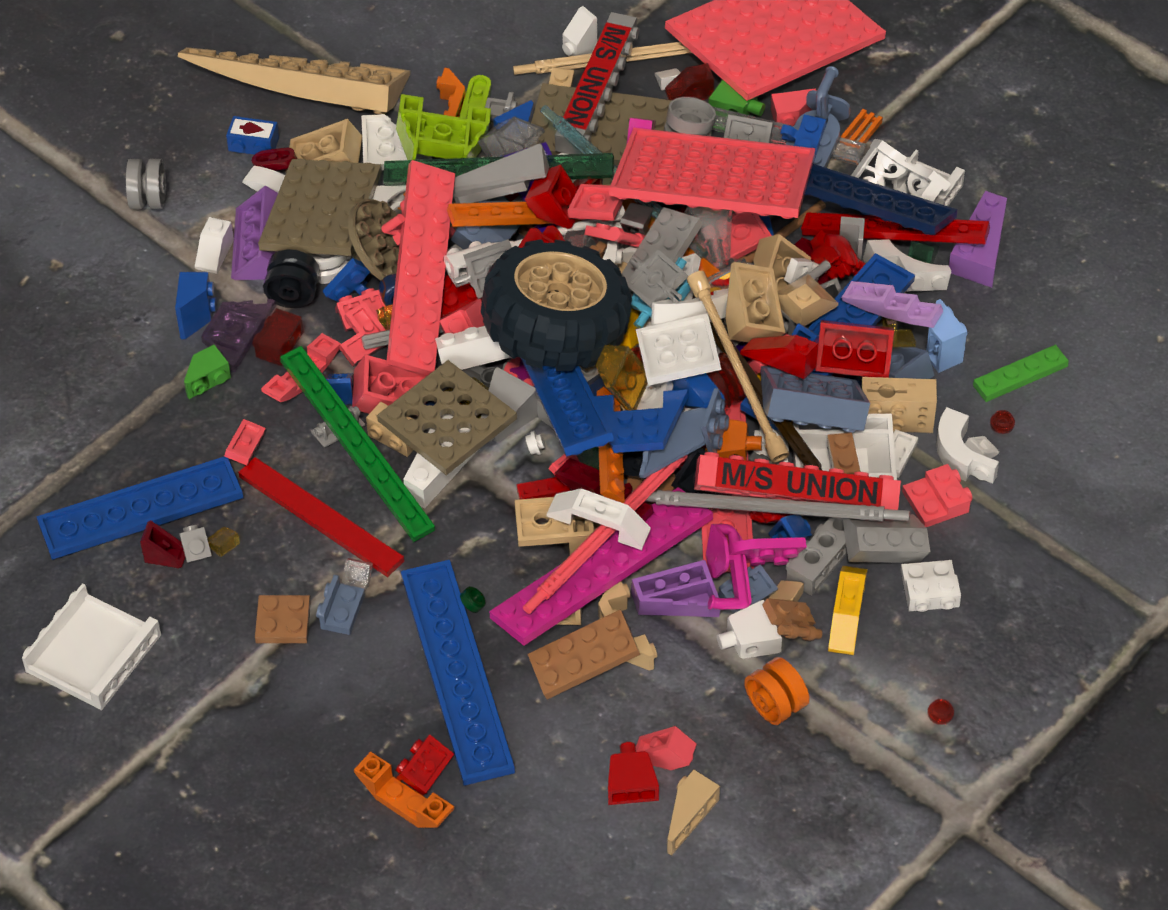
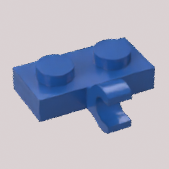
M804 114L799 130L789 125L782 126L780 132L782 134L781 139L795 142L794 146L816 148V158L827 124L826 119Z
M352 258L324 288L323 293L327 298L339 302V299L349 296L353 290L361 295V292L370 289L365 286L367 281L364 280L370 271L362 261Z

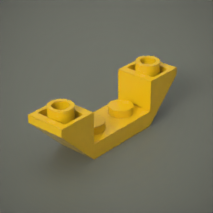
M842 566L833 611L829 652L854 655L868 569Z

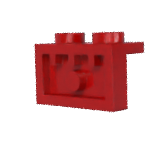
M557 477L516 484L519 500L555 497L558 493L571 491V488L565 486Z
M430 734L423 741L418 738L409 750L413 754L408 760L404 758L395 769L398 772L395 778L399 781L403 780L422 796L427 793L454 755L452 751Z

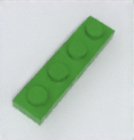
M1055 344L974 379L973 387L984 401L988 402L1068 367L1069 360Z

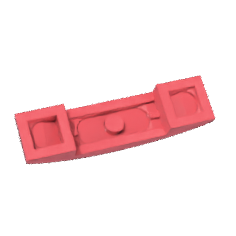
M323 333L307 346V354L321 373L324 372L334 359L341 344ZM288 371L282 377L276 374L261 388L263 393L279 402L290 400L302 392Z

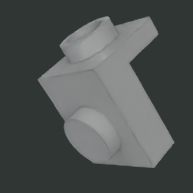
M509 92L507 100L487 98L485 108H491L490 121L516 108L518 102L514 101V92Z
M192 525L183 528V533H179V538L186 562L191 563L212 557L204 527L198 528V525Z

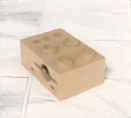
M862 377L861 389L870 402L868 414H892L893 432L897 429L902 432L933 433L937 404L936 379Z

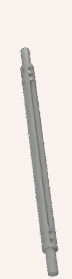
M657 490V492H653L645 500L656 502V505L664 504L667 506H691L825 516L869 521L878 520L881 522L884 519L909 521L910 511L885 509V506L876 507L873 505H849L686 493L670 490Z

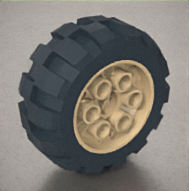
M542 239L528 241L522 248L515 245L505 251L490 267L485 277L481 314L485 328L492 341L499 342L501 350L513 359L520 357L526 360V365L540 369L543 366L555 367L556 371H573L575 366H583L586 369L599 364L604 357L608 358L623 342L632 309V297L626 278L622 277L620 268L610 259H602L598 251L587 246L580 248L571 245L572 242L556 239L554 243H544Z

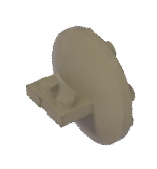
M365 199L354 205L348 216V231L354 247L351 259L355 258L362 261L376 278L382 280L384 277L396 274L399 245L395 243L392 235L383 233L381 227L398 214L385 201Z

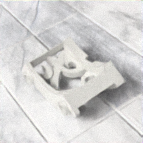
M879 139L873 140L870 149L851 175L859 178L865 170L875 174V178L866 176L863 178L864 180L885 186V179L898 180L909 173L907 185L912 193L911 195L933 202L941 190L947 191L951 185L934 170L918 163L908 164L905 162L907 160L906 156ZM878 152L875 168L869 166L868 164ZM892 166L897 167V171L895 173L890 174L885 172V169L888 172H891L890 168ZM921 181L920 184L916 186L919 190L915 191V182Z

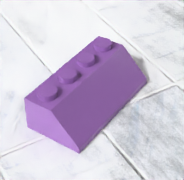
M267 186L261 188L236 208L231 278L234 280L265 279L268 262L271 256L278 252L259 250L258 242L278 195L277 192Z

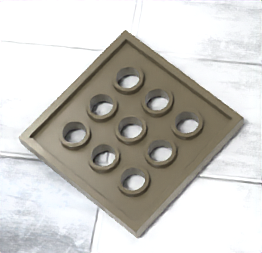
M449 360L377 415L379 423L445 475H448L517 419V412ZM445 387H451L454 389L451 392L442 391V389ZM463 400L471 402L469 405L459 404ZM427 401H434V402H436V404L433 405V406H432V405H427V406L424 405V403L427 402ZM445 414L453 416L451 419H442L441 417ZM479 414H486V415H488V417L485 418V419H484V418H479V419H478L476 416L479 415ZM409 415H416V416H418V418L415 419V420H414V419H409V420L406 419V417L409 416ZM427 428H432L436 430L433 433L423 432ZM461 428L470 429V431L467 433H460L458 430ZM443 442H451L453 444L450 447L441 446Z

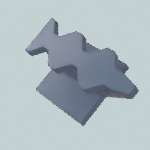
M714 388L707 408H697L681 413L663 450L643 451V462L639 473L640 478L650 476L705 444L708 452L717 453V450L721 449L724 430H727L729 426V416L725 413V401L721 398L719 389Z

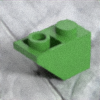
M215 345L194 354L184 380L186 394L189 399L231 378L229 363Z

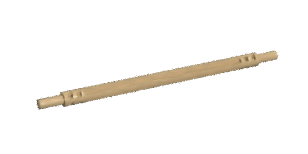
M681 42L632 48L630 56H626V62L691 54L692 52ZM592 53L534 61L533 64L513 66L514 75L536 72V74L552 72V67L570 70L586 68Z

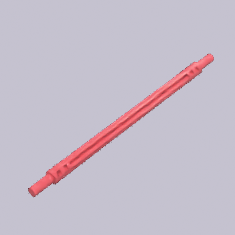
M688 454L648 476L625 499L623 504L629 505L635 511L687 459ZM600 524L537 588V593L523 606L524 611L531 614L544 599H549L616 530Z

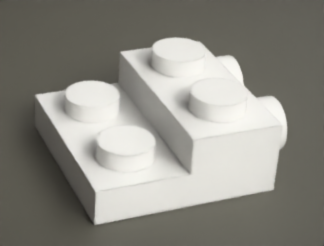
M952 560L901 564V574L909 611L924 612L932 609H952L960 606L961 593L957 575L954 574Z

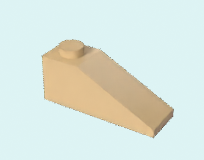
M693 770L688 777L684 776L677 785V795L667 844V853L671 856L719 801L720 786L696 770Z

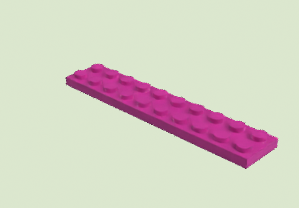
M678 487L673 490V492H675V491L685 492V491H683L682 489H680V488H678ZM655 502L652 504L654 513L645 521L651 527V530L642 550L618 542L619 531L616 530L549 599H544L531 614L526 613L523 606L537 593V588L559 566L489 611L490 619L525 646L713 520V512L704 507L656 505Z

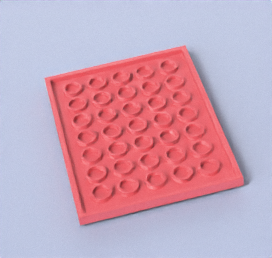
M713 0L665 21V29L746 101L883 40L886 35V31L849 0Z
M633 128L610 185L609 196H615L618 199H639L642 202L658 201L666 205L683 204L691 208L700 206L709 207L712 210H733L736 213L751 212L757 213L760 216L777 215L785 219L798 218L815 158L816 148Z

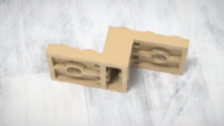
M554 497L515 500L519 547L568 543L570 556L600 525L574 515L570 525L547 517V512ZM540 518L548 520L545 524H538L535 521Z

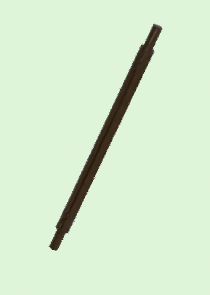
M710 322L714 341L731 364L713 323ZM732 342L763 408L761 381ZM784 419L783 422L771 420L804 466H818L819 470H822L821 463L789 420Z

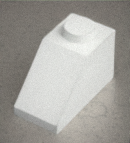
M584 6L578 9L563 33L562 48L568 56L591 54L597 44V17Z
M209 217L200 235L195 269L214 274L218 273L234 241L231 222Z

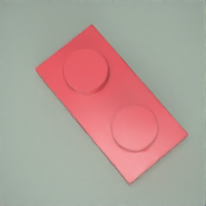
M243 419L224 456L247 466L263 438L266 428Z

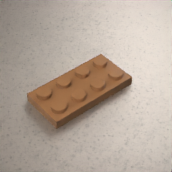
M621 609L528 654L546 699L552 698L641 655Z

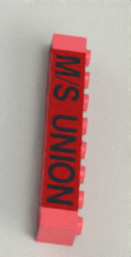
M705 452L704 455H700L697 459L694 490L756 498L873 505L876 507L885 506V509L898 510L901 481L894 480V477L889 475H879V478L869 477V474L866 472H854L853 475L844 473L842 469L833 468L829 469V471L819 470L818 466L806 465L804 468L794 467V464L790 462H780L777 465L769 464V460L766 459L746 461L742 456L732 455L729 458L719 457L718 453Z

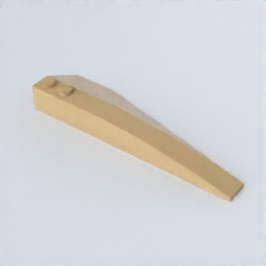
M187 47L178 52V57L241 82L300 98L351 106L353 110L357 111L370 109L376 114H386L395 107L410 76V70L361 63L360 67H349L350 62L340 61V63L328 65L327 60L318 59L307 63V58L269 55V58L261 59L259 54L254 53L239 57L236 52L231 51L220 52L217 55L216 50Z

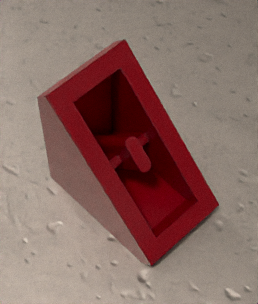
M148 521L140 541L144 562L181 568L185 560L181 541L153 521Z

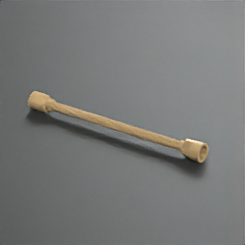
M694 272L686 280L695 297L703 302L739 382L746 393L753 412L765 434L766 445L764 446L771 462H780L786 459L790 453L781 436H777L770 426L731 339H729L730 337L711 299V287L705 272Z

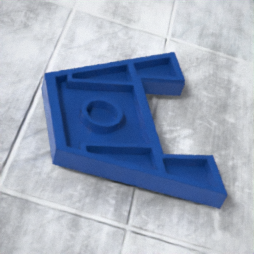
M688 389L663 391V408L615 411L614 395L594 396L612 430L614 441L609 442L613 453L663 450L689 398Z

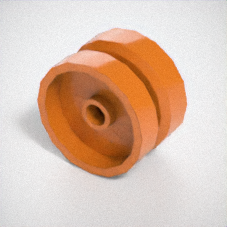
M775 657L763 666V670L757 669L745 678L744 685L751 703L758 713L773 725H779L791 716V712L797 713L809 704L808 689L802 677L788 661L781 657Z

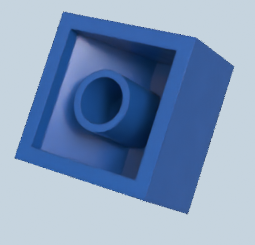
M208 272L179 273L175 310L181 339H187L211 322L212 311L217 309L216 297H212L214 296V282H210Z

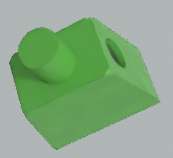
M724 80L720 82L709 97V104L715 109V117L727 119L728 114L748 117L752 113L762 116L765 110V104L757 101V97L746 101Z

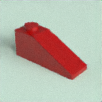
M798 335L752 338L740 350V354L802 379H805L817 365L818 343Z

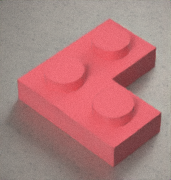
M365 302L345 313L344 318L356 335L340 344L339 349L350 364L355 366L365 354L371 356L386 346L364 349L361 340L362 336L386 330Z

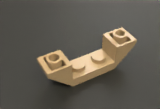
M622 581L604 592L598 603L599 619L620 609L621 611L627 609V599L630 598V591L626 583L622 584ZM646 635L635 637L634 640L641 655L626 662L646 670H653L654 658H657L654 644H649Z

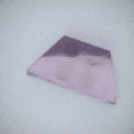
M267 299L265 304H253V300L222 302L202 333V342L207 347L215 345L228 361L230 370L235 372L275 309V300Z

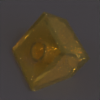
M605 345L595 366L606 388L625 410H636L648 384L644 364L628 346Z

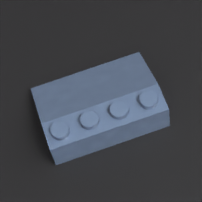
M761 365L763 409L769 419L777 422H783L784 419L793 420L794 423L799 425L813 423L824 429H831L832 426L840 427L843 431L851 433L856 432V430L864 431L870 402L857 380L810 373L805 379H802L774 367Z

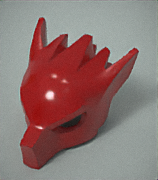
M820 230L810 241L813 249L810 256L811 260H814L817 264H821L825 260L828 261L831 268L825 274L832 280L838 277L843 279L844 276L851 274L855 276L866 264L857 257L850 242L842 235L827 234L826 231Z

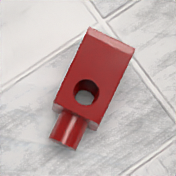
M633 742L622 743L620 745V753L610 756L608 805L659 801V783L649 753L646 751L636 752Z

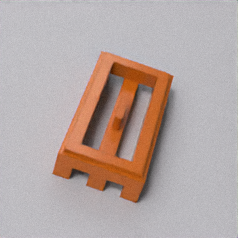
M862 109L841 135L840 142L860 151L882 124L883 117L878 116L876 118L874 113L870 112V114H867V110ZM871 122L872 125L868 128V130L864 133V135H863V136L860 138V140L856 143L855 141L857 140V138H858L859 136H861V134L864 132V129H865V128L868 126V124Z

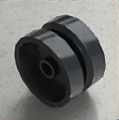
M286 249L276 252L268 262L267 274L263 284L264 294L270 301L285 308L296 309L307 306L315 296L316 283L320 273L319 264L313 257L298 250Z

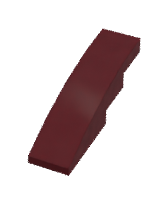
M569 458L555 472V477L572 490L584 489L601 495L598 469ZM627 488L624 490V498L626 499L631 494V490ZM645 502L635 510L644 521L654 513L653 506Z

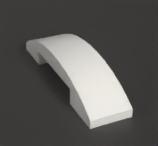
M729 288L716 290L714 295H711L713 304L721 319L726 317ZM699 298L679 301V303H674L671 299L652 302L651 325L702 315L708 312Z

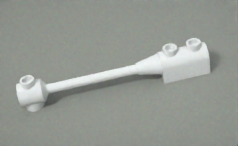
M621 205L614 221L586 219L574 223L572 228L559 227L557 229L562 236L585 230L586 225L595 227L596 223L623 229L620 221L625 213V209ZM523 239L510 241L511 247L519 246ZM475 241L469 245V248L461 251L458 248L450 249L447 255L444 256V263L453 283V278L467 274L464 254L499 242L481 244V242Z

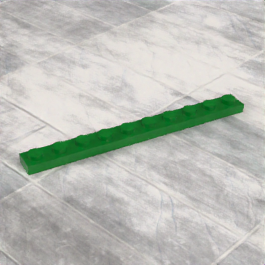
M300 346L280 356V362L411 540L415 542L435 531V525L303 347Z

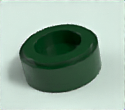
M469 586L460 594L461 602L471 612H479L486 604L483 594L475 587Z

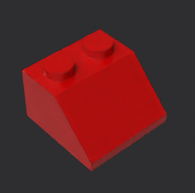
M561 164L549 168L546 177L534 180L525 198L528 208L533 211L537 218L567 229L572 228L576 218L568 217V208L578 189Z

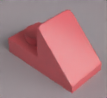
M477 299L441 318L439 321L443 333L454 334L470 327L478 328L484 326L481 314V299Z

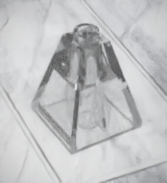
M700 206L696 208L687 207L684 214L700 218L703 222L690 246L719 270L723 271L727 268L726 264L730 260L732 210H712L709 207Z

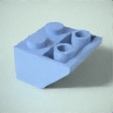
M941 299L937 300L936 304H941L943 313L934 328L929 327L926 348L931 364L938 373L963 362L967 336L965 325L957 320L952 309L946 306Z

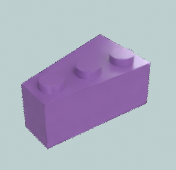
M705 560L632 579L631 595L638 615L719 617L720 615L719 609H708L710 596L715 595L717 598L719 596Z

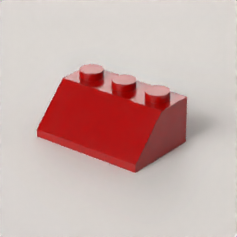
M821 320L815 371L889 378L894 328Z

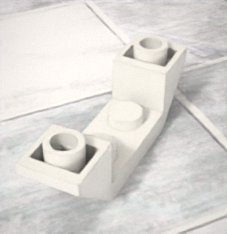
M584 489L556 494L547 512V517L569 525L574 515L618 530V542L639 550L643 549L651 527L629 505Z

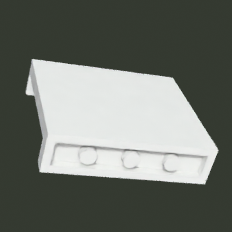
M82 583L77 591L71 593L64 607L55 613L50 624L40 631L38 638L32 646L27 647L24 651L22 660L25 671L103 710L161 636L159 622L152 617H149L144 622L89 595L86 585Z

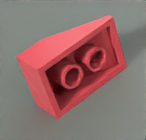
M365 354L354 369L352 407L357 406L360 412L370 414L380 402L389 406L427 377V375L386 364L387 360Z

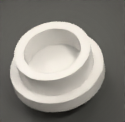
M532 431L530 435L525 436L531 455L536 453L541 455V449L545 448L541 434L537 435L535 431Z

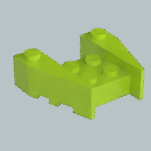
M401 94L396 131L408 163L412 160L415 161L417 154L461 161L460 175L466 173L486 144L491 108L468 105L466 118L423 112V97Z

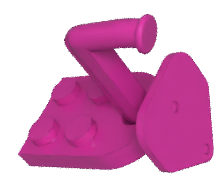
M711 524L706 550L707 566L711 577L718 578L728 569L730 563L734 598H717L715 595H711L708 601V609L728 610L749 607L752 599L747 563H750L751 566L764 565L765 562H774V565L777 566L789 563L790 558L797 557L807 547L805 537L743 540L737 530L731 525Z

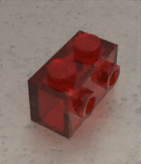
M276 308L273 314L265 320L264 327L260 333H257L253 339L256 357L282 366L280 356L292 351L304 333L302 317Z

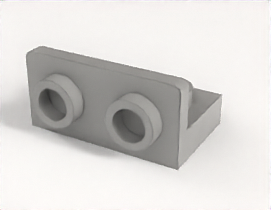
M728 114L724 138L770 143L774 123Z

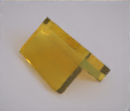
M882 318V327L894 328L892 347H916V340L911 330H897L896 320Z

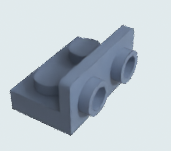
M761 565L754 569L751 566L747 568L752 599L750 605L765 600L778 590V587ZM729 579L719 587V598H734L732 580ZM730 609V610H731L732 613L734 614V613H736V612H738V611H740V610H742V609Z
M333 575L331 583L326 584L324 602L319 603L316 617L320 620L321 629L350 635L365 596V589L340 584L339 576Z

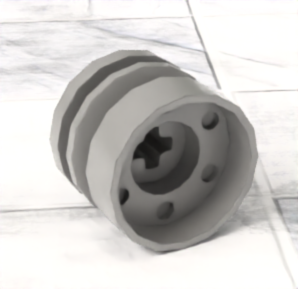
M694 97L676 98L669 104L664 131L711 136L716 116L715 109L709 103Z

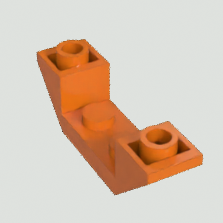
M444 68L442 76H438L436 88L440 90V99L449 100L448 111L445 110L443 115L460 117L466 94L465 86L449 68Z
M371 751L354 769L356 776L378 802L418 828H438L454 810L452 804L434 792L428 798H425L393 777L391 764Z

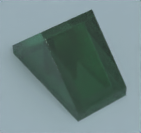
M912 241L908 256L933 264L939 246L922 241Z

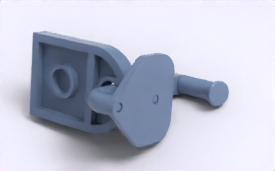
M834 66L826 68V73L818 90L808 92L806 102L812 111L804 113L805 115L826 119L827 124L814 164L825 168L840 138V125L838 121L847 119L850 116V105L848 102L828 94L834 78L839 74L838 69ZM804 114L797 119L793 127L796 130H799ZM787 141L785 145L794 146L795 142Z

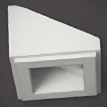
M676 68L655 73L661 90L683 86V75Z
M985 436L968 438L965 443L970 450L989 458L999 454L998 449Z

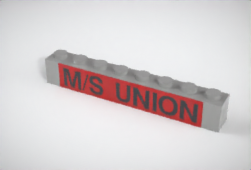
M611 12L556 131L555 151L574 156L580 155L582 157L584 150L589 148L591 134L596 132L598 119L603 117L605 112V103L611 99L612 87L617 86L619 72L625 68L626 56H630L633 41L638 39L640 29L637 27L636 17Z

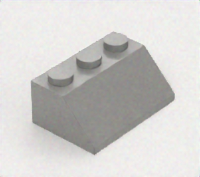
M910 514L909 521L884 519L881 522L878 520L869 521L843 518L849 562L920 563L930 553L927 528L914 514Z

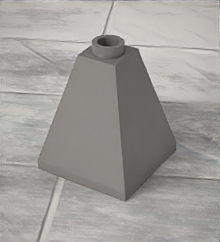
M496 367L488 391L517 412V419L491 439L490 443L493 440L497 443L537 418L539 399L535 387ZM486 414L481 415V418L484 419L488 417Z

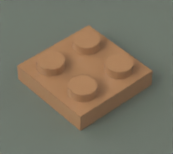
M259 595L255 631L256 643H307L310 595Z

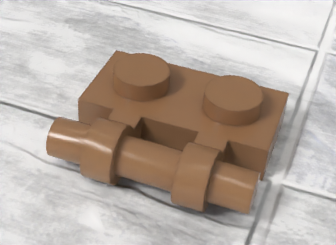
M767 598L762 604L771 624L779 625L777 629L779 635H784L789 639L801 637L807 641H813L822 637V630L816 629L813 626L816 622L806 603Z

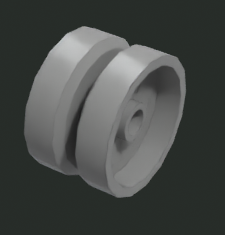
M162 158L149 159L146 167L142 159H128L126 193L130 209H143L146 200L150 209L164 208L166 176Z

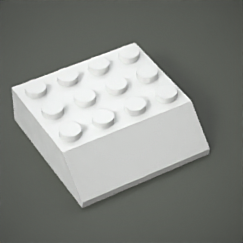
M868 414L864 431L856 430V432L852 433L860 471L868 473L869 477L879 478V475L893 476L894 480H897L892 414ZM793 422L794 428L821 463V469L823 471L833 469L827 444V435L850 432L843 431L840 427L832 426L831 429H824L813 423L799 425ZM793 451L794 467L804 468V465Z

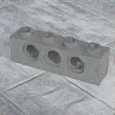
M828 517L824 524L821 523L817 527L811 540H806L807 547L797 557L789 559V563H787L785 568L787 570L786 581L804 583L805 593L811 596L847 555L843 518Z

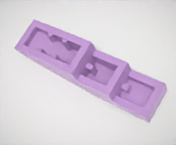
M851 281L841 297L844 302L879 316L934 328L943 313L941 304L920 302L918 296L914 294L896 293L893 285Z

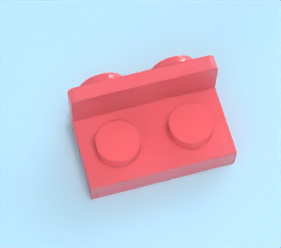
M370 288L361 292L360 296L353 298L352 295L339 299L335 310L340 315L345 332L352 330V327L344 318L345 313L363 302L367 304L379 321L391 316L389 308L382 302L379 290L375 291L374 288Z

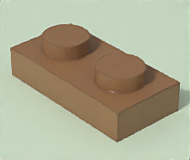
M852 433L827 435L832 468L842 469L844 473L853 475L854 472H861Z

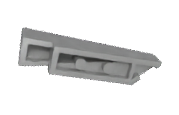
M536 144L455 177L453 200L456 203H474L526 191L530 180L544 178L549 171L550 166L542 144Z

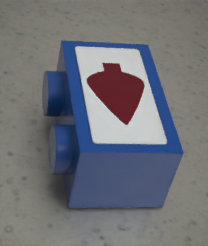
M233 116L226 135L228 150L255 155L263 150L276 149L279 140L277 122Z

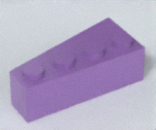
M988 191L984 192L969 220L989 221L990 230L986 244L956 243L950 254L949 267L951 274L992 288L1005 216L1006 197Z

